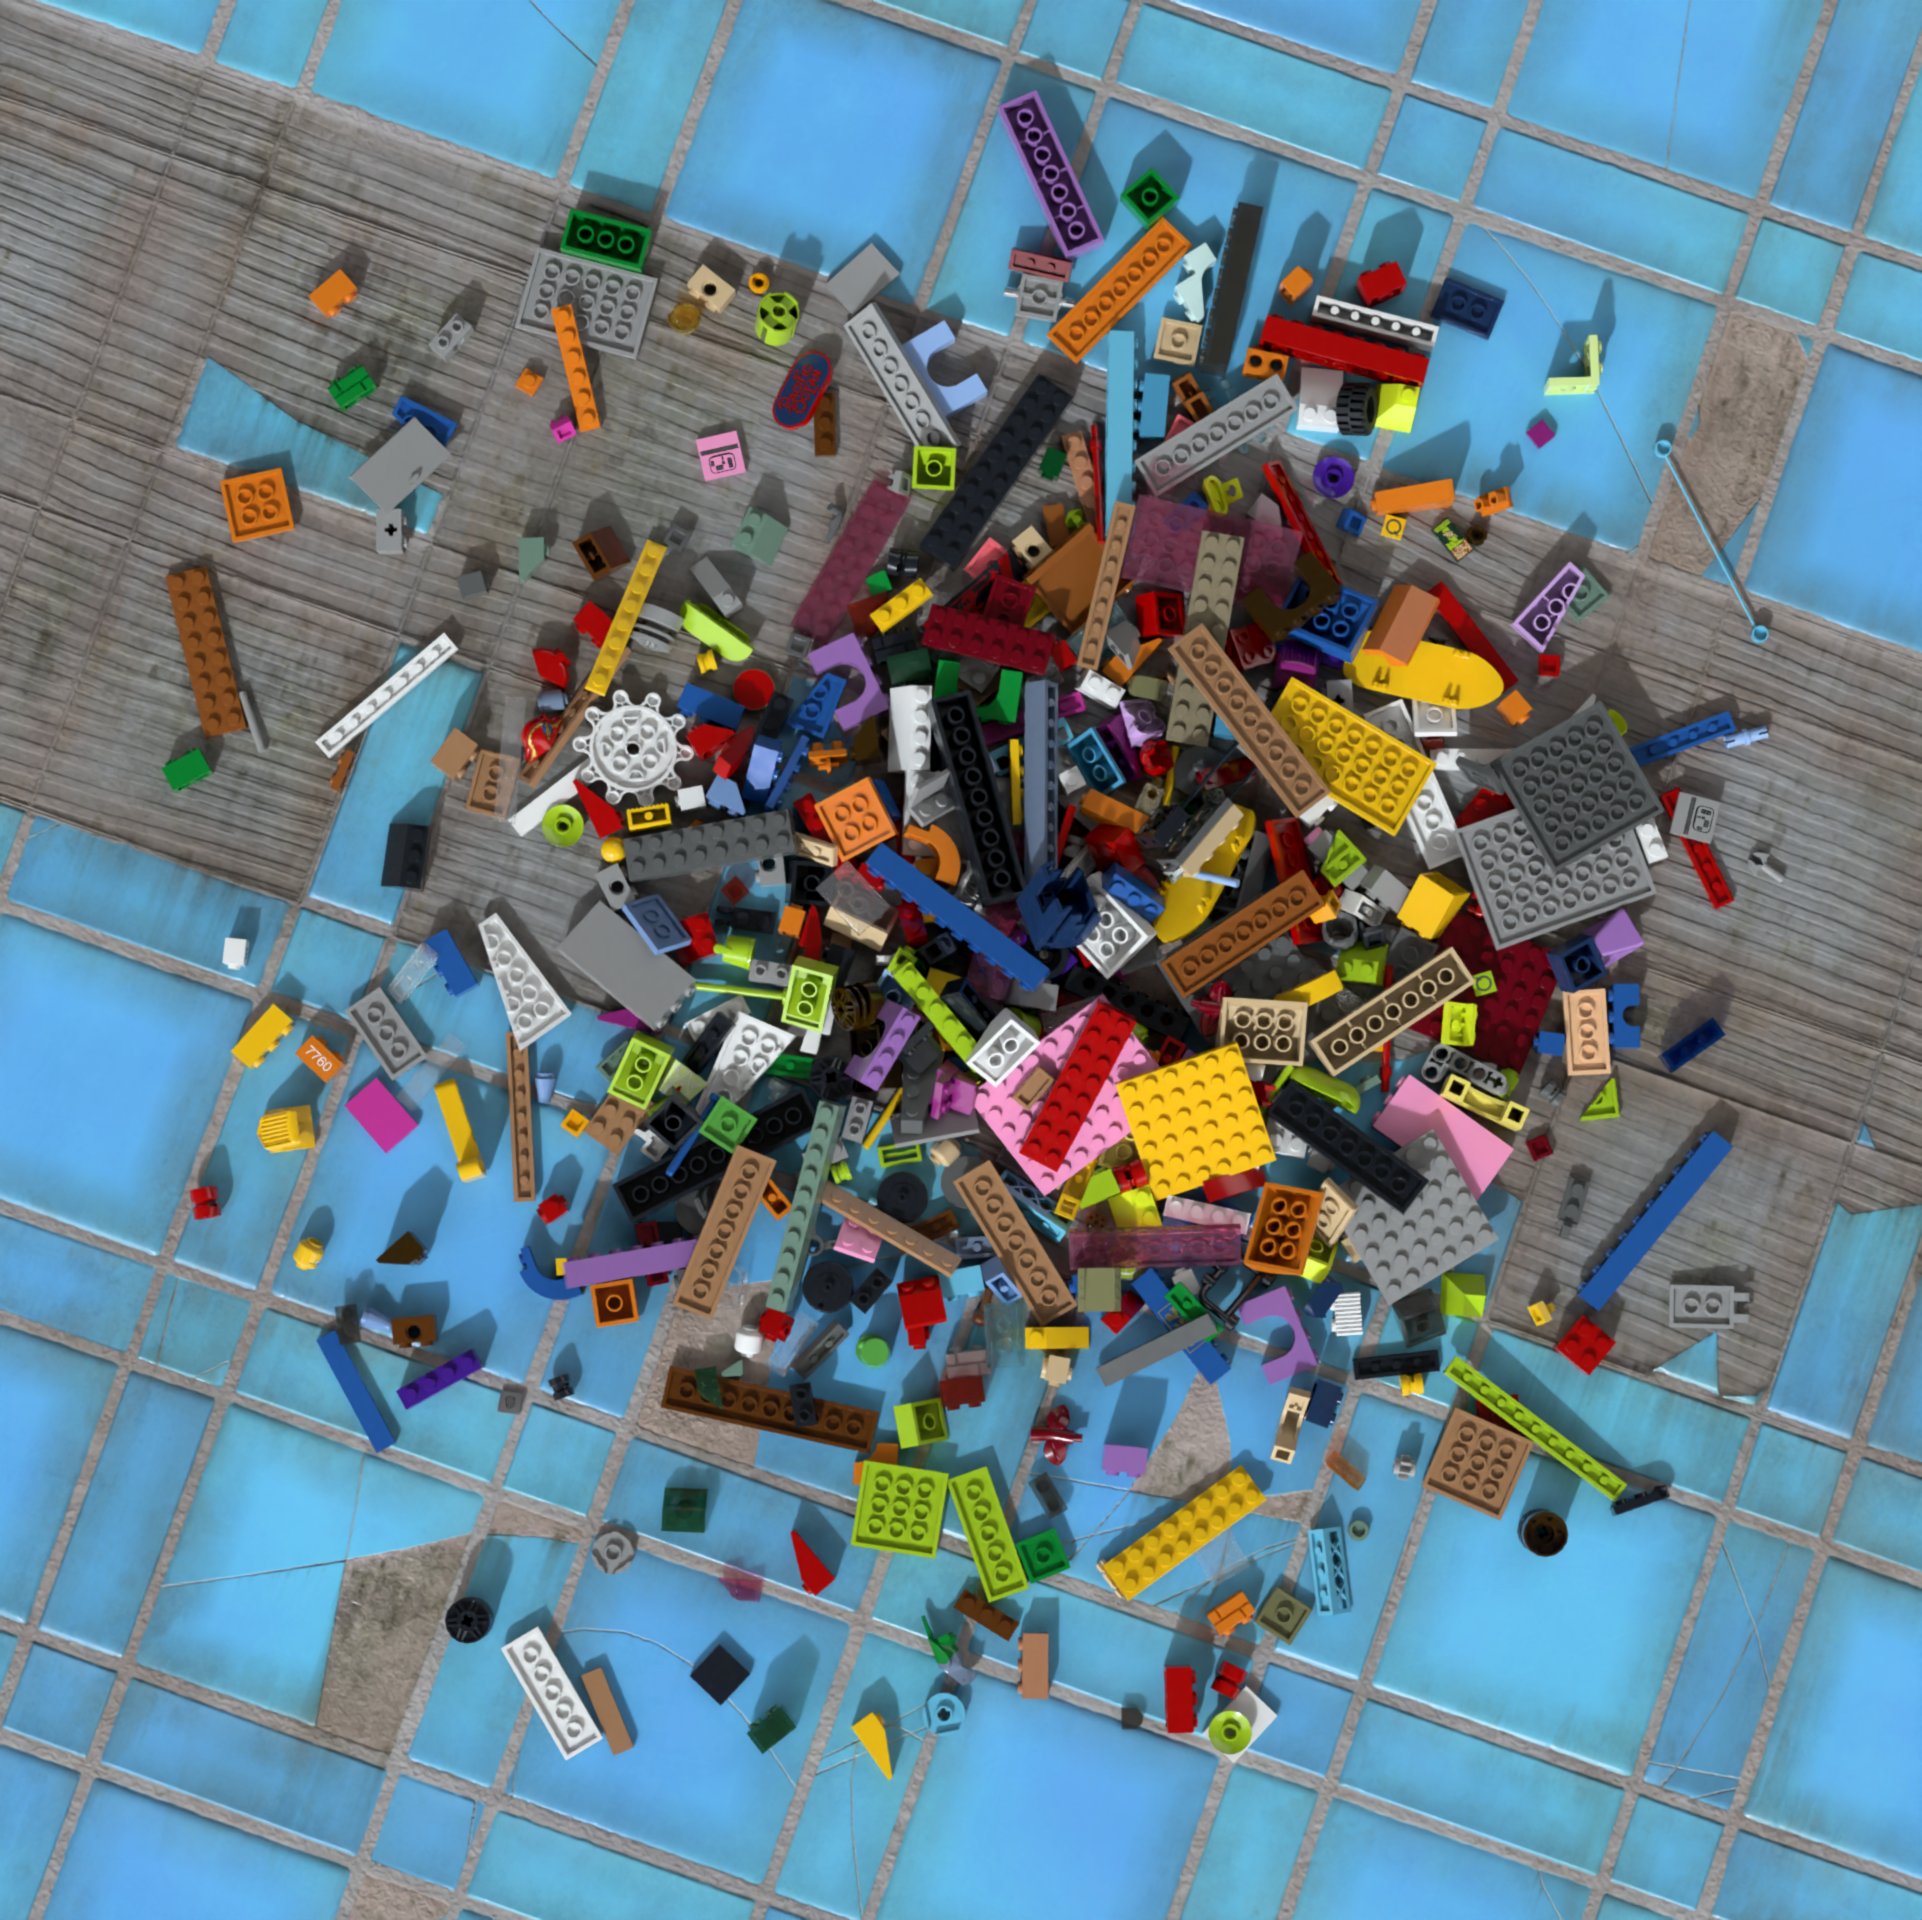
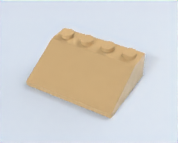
M1223 997L1215 1048L1237 1041L1244 1063L1303 1066L1308 1002Z

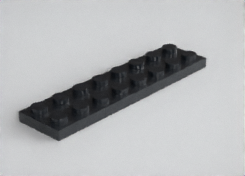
M1293 1080L1290 1081L1266 1112L1267 1116L1403 1216L1429 1183L1427 1178Z

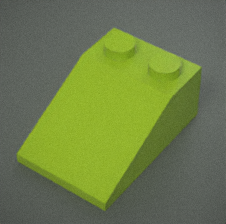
M798 956L792 965L781 1022L822 1033L835 989L839 966Z
M636 1030L607 1092L646 1110L675 1048Z

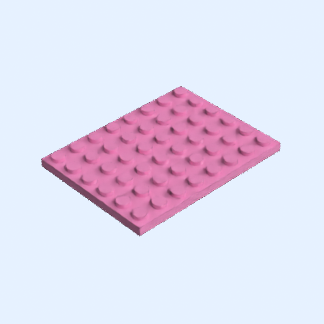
M1103 993L1040 1040V1044L997 1087H994L986 1080L976 1090L974 1107L1044 1196L1131 1132L1115 1082L1160 1067L1132 1031L1058 1172L1019 1153V1147L1053 1083L1029 1111L1012 1099L1013 1094L1039 1064L1055 1078L1057 1077L1097 999L1099 998L1111 1004Z

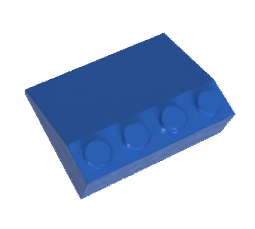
M1300 577L1295 582L1282 609L1297 608L1307 600L1310 590ZM1338 584L1341 587L1342 593L1339 601L1325 607L1321 614L1308 619L1301 628H1295L1287 637L1352 664L1362 646L1379 601Z

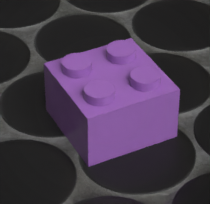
M1103 1444L1101 1470H1106V1475L1119 1476V1472H1127L1128 1477L1140 1478L1141 1474H1146L1148 1448Z

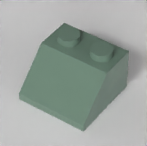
M749 507L732 542V548L771 566L788 528L769 515Z

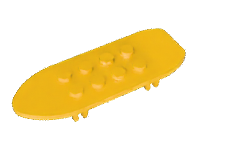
M1367 631L1353 663L1345 661L1343 666L1344 676L1348 680L1352 679V683L1358 687L1453 709H1472L1489 704L1501 696L1504 687L1498 672L1478 655L1465 650L1420 641L1408 666H1390L1383 655H1366L1362 650L1371 631Z
M1234 804L1244 816L1239 820V826L1229 832L1227 840L1213 851V857L1202 864L1201 871L1230 877L1255 829L1256 816L1252 810ZM1167 876L1165 882L1161 881V889H1157V892L1164 896L1165 904L1163 912L1153 921L1154 929L1158 932L1156 934L1157 937L1164 943H1173L1196 930L1211 912L1225 885L1193 877H1180L1176 883H1173Z

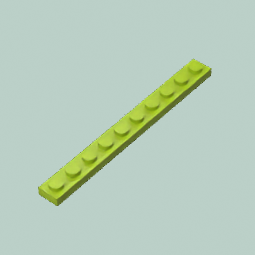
M1454 1356L1443 1371V1374L1613 1502L1617 1500L1627 1486L1625 1482L1458 1356Z

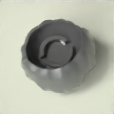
M1339 911L1336 919L1322 922L1321 933L1323 940L1332 949L1347 950L1356 943L1359 929L1356 918L1352 914Z

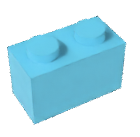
M980 1265L956 1269L951 1278L943 1273H938L943 1299L947 1298L948 1302L960 1300V1295L968 1294L969 1298L981 1296V1291H985Z

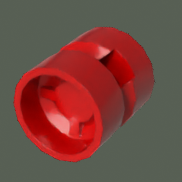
M1140 1158L1129 1162L1128 1166L1122 1164L1112 1168L1121 1194L1131 1191L1133 1186L1140 1188L1149 1184ZM1128 1173H1131L1132 1176L1130 1180H1126L1125 1177Z
M217 1186L189 1190L191 1202L195 1204L192 1208L194 1220L222 1216L220 1204L216 1202L219 1198Z
M1223 1660L1218 1670L1220 1676L1215 1677L1210 1688L1232 1699H1236L1240 1691L1238 1685L1244 1682L1248 1672Z

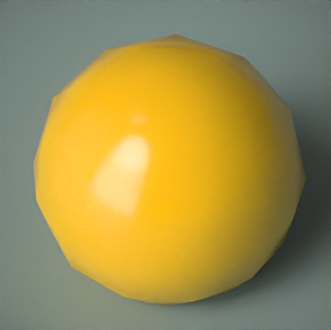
M610 837L603 842L601 855L607 862L618 863L626 857L624 843L621 838Z

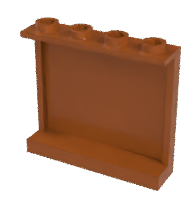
M1083 522L1022 576L1028 585L1037 587L1035 594L1065 630L1073 636L1084 632L1104 544H1097V534L1093 531L1094 527L1089 522ZM1123 566L1121 567L1113 605L1117 603V597L1122 593L1126 594L1134 587L1133 583L1137 581L1136 578L1131 577Z

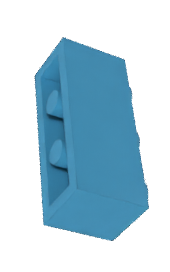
M1145 373L1144 379H1140L1139 391L1143 392L1142 400L1138 399L1137 412H1141V418L1136 420L1137 427L1135 432L1139 433V439L1164 441L1170 375Z

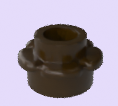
M1480 525L1470 527L1467 530V541L1470 544L1480 546L1487 539V532Z

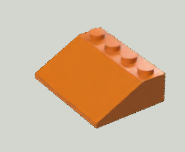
M1265 1182L1243 1263L1252 1270L1272 1274L1303 1276L1325 1193Z

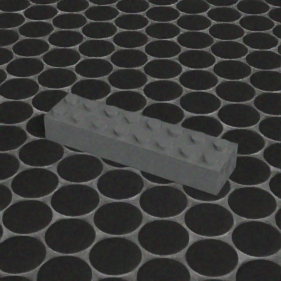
M789 809L623 839L629 881L633 883L799 854L793 812Z

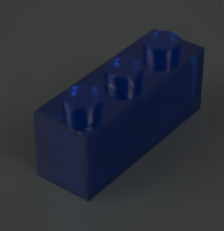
M1711 1018L1658 1055V1058L1669 1073H1672L1725 1036V1033L1714 1018Z

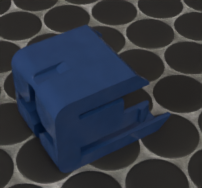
M1053 860L1042 865L1016 900L1036 951L1081 945L1102 920L1084 872L1079 867H1076L1067 880V877H1060L1065 871L1064 869L1050 870V874H1048V870L1054 864Z

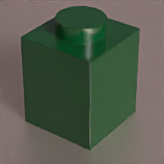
M1047 447L1038 469V474L1041 475V478L1049 482L1053 480L1058 481L1066 462L1067 454Z

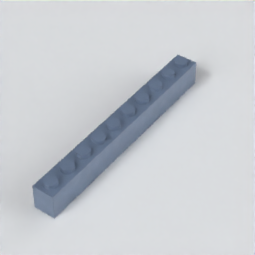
M1048 680L1025 683L1024 692L1025 787L1023 863L1026 886L1042 865L1053 860L1054 864L1048 870V874H1050V870L1057 869L1058 683Z

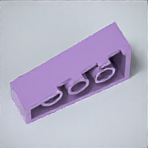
M1567 562L1509 625L1539 653L1544 652L1585 575L1571 562Z

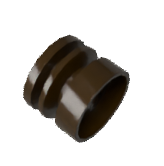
M865 980L834 990L831 998L832 1012L836 1022L844 1031H852L863 1026L882 1022L877 1016L885 1004V998L882 990L873 980Z
M1537 1508L1530 1510L1522 1516L1518 1523L1517 1533L1519 1541L1526 1549L1538 1556L1549 1557L1556 1555L1567 1543V1525L1561 1517L1547 1509ZM1537 1529H1543L1545 1533L1539 1535L1536 1531Z

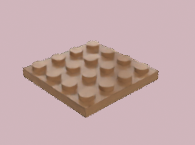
M1454 1407L1421 1486L1501 1521L1534 1441Z

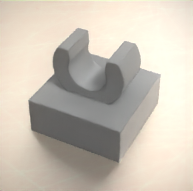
M895 470V474H890L888 477L893 480L892 486H887V489L901 496L909 497L912 476L904 471Z

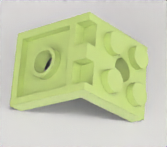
M1589 335L1583 344L1585 377L1548 378L1543 387L1544 395L1594 394V390H1597V385H1600L1599 376L1603 371L1602 362H1599L1602 345L1601 341H1598V335Z

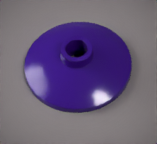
M1335 456L1322 459L1315 466L1312 476L1316 490L1328 498H1339L1346 495L1351 490L1355 479L1351 465L1345 459ZM1333 475L1337 478V481L1331 482L1329 477Z

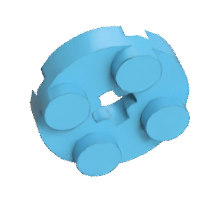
M941 1692L934 1694L926 1701L923 1708V1722L932 1733L938 1736L953 1735L964 1723V1705L957 1696L950 1693ZM942 1708L950 1711L947 1720H943L942 1717L937 1715L941 1712Z

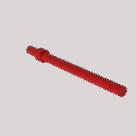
M1092 425L1090 451H1092L1097 544H1105L1101 466L1103 446L1102 440H1100L1099 425Z
M1385 965L1384 989L1393 983V965ZM1391 1039L1383 1044L1382 1067H1379L1381 1092H1389L1390 1076H1392V1067H1390Z

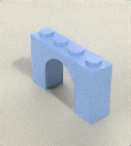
M944 320L902 346L944 416L948 419L986 397L988 391L977 373L951 387L941 386L935 383L929 376L927 367L930 359L938 352L955 343V337Z

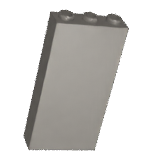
M600 900L557 947L560 954L654 1032L658 1028L661 1029L667 1023V1017L672 1012H677L682 1006L681 1002L685 997H690L696 990V981L690 974L664 953L655 955L639 932Z

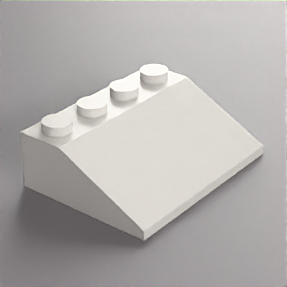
M1099 871L1091 874L1086 880L1102 920L1086 941L1077 947L1104 977L1109 979L1158 932L1146 919L1102 888L1101 876L1103 873Z

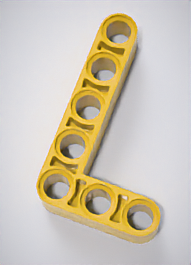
M455 1078L434 1084V1089L459 1161L456 1163V1167L461 1180L469 1183L486 1177L487 1173Z

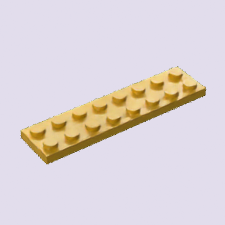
M1240 1465L1104 1564L1103 1568L1127 1601H1130L1263 1504L1267 1499L1242 1465Z

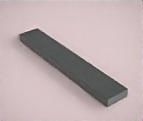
M1207 1312L1097 1366L1096 1370L1105 1387L1217 1333L1219 1330L1210 1313Z

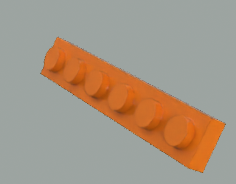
M569 304L553 308L551 312L580 432L602 428L573 306Z

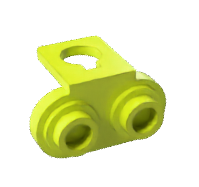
M1211 475L1203 481L1202 491L1206 495L1209 505L1208 510L1212 515L1217 517L1225 515L1228 512L1229 504L1243 498L1238 478H1233L1221 484L1216 476ZM1231 485L1236 489L1234 497L1227 494Z

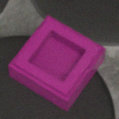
M1543 419L1525 433L1538 450L1556 436Z

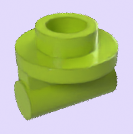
M1081 509L1069 511L1066 515L1065 524L1070 528L1075 525L1079 527L1084 522L1082 520L1083 511Z

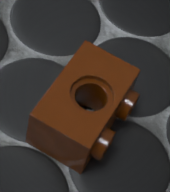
M436 1315L391 1319L393 1345L399 1344V1348H410L412 1343L420 1342V1346H431L433 1341H438ZM413 1326L420 1328V1335L417 1338H413L410 1335V1329Z

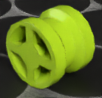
M845 1159L838 1165L832 1164L830 1166L836 1185L841 1184L845 1179H852Z

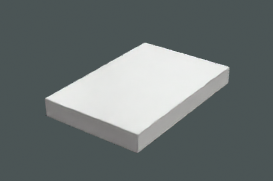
M1247 1686L1238 1693L1236 1699H1233L1222 1712L1236 1711L1244 1715L1251 1725V1740L1248 1746L1241 1752L1224 1755L1235 1763L1278 1716ZM1209 1726L1202 1732L1207 1739H1209ZM1227 1728L1226 1735H1233L1234 1730Z

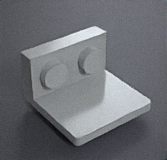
M948 769L942 772L937 771L927 781L924 782L922 780L914 786V792L909 798L906 810L921 828L954 809L952 799L943 790L950 774Z

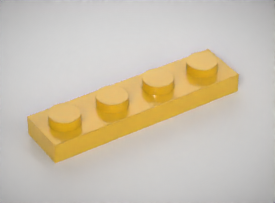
M1018 739L1008 741L1011 826L1021 825V821L1024 820V808H1021V799H1024V787H1020V778H1023V765H1019V757H1023L1022 744H1019Z

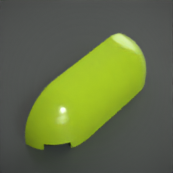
M690 600L684 601L680 609V617L684 619L683 626L689 633L731 661L744 660L752 653L755 646L750 644L748 641L750 637L744 631L701 602L699 605L692 604Z
M1310 1066L1294 1067V1070L1285 1081L1286 1084H1289L1293 1080L1312 1095L1351 1113L1357 1114L1360 1108V1095L1352 1085Z

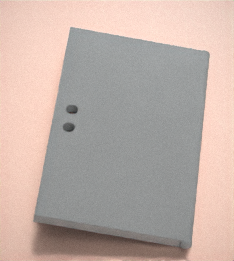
M413 417L353 472L349 478L388 514L451 456V453L416 417Z

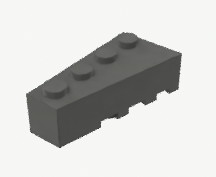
M943 1051L919 1074L903 1064L901 1133H923L933 1101L937 1069L946 1061L947 1051Z

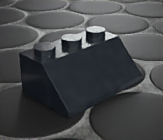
M390 823L381 880L382 887L423 892L432 829L429 826Z

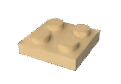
M1162 317L1153 359L1194 367L1203 325Z

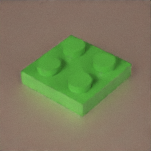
M721 1096L698 1132L733 1154L736 1144L741 1146L758 1119Z

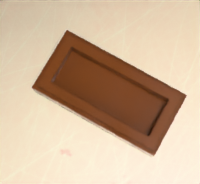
M1063 503L1042 507L1051 549L1055 548L1069 536L1068 527L1065 524L1066 517Z

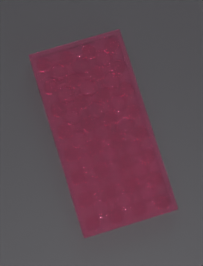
M1142 494L1138 495L1119 577L1190 593L1201 530L1244 537V544L1233 603L1243 605L1242 598L1260 587L1274 605L1279 608L1283 607L1288 597L1294 573V562L1297 561L1303 531Z

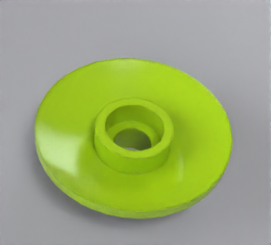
M569 805L552 807L546 812L542 820V832L545 838L555 846L567 847L573 845L580 839L584 831V821L581 814ZM562 823L567 824L566 830H560Z
M1224 1711L1213 1718L1208 1733L1210 1742L1218 1751L1224 1754H1236L1248 1746L1252 1736V1729L1247 1718L1241 1713ZM1232 1728L1234 1730L1233 1735H1226V1729Z

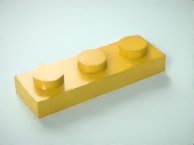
M919 578L870 614V617L881 632L884 633L934 595L923 580Z

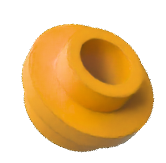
M754 273L749 278V288L754 293H764L769 288L768 277L764 273ZM758 280L763 282V285L760 287L755 285Z

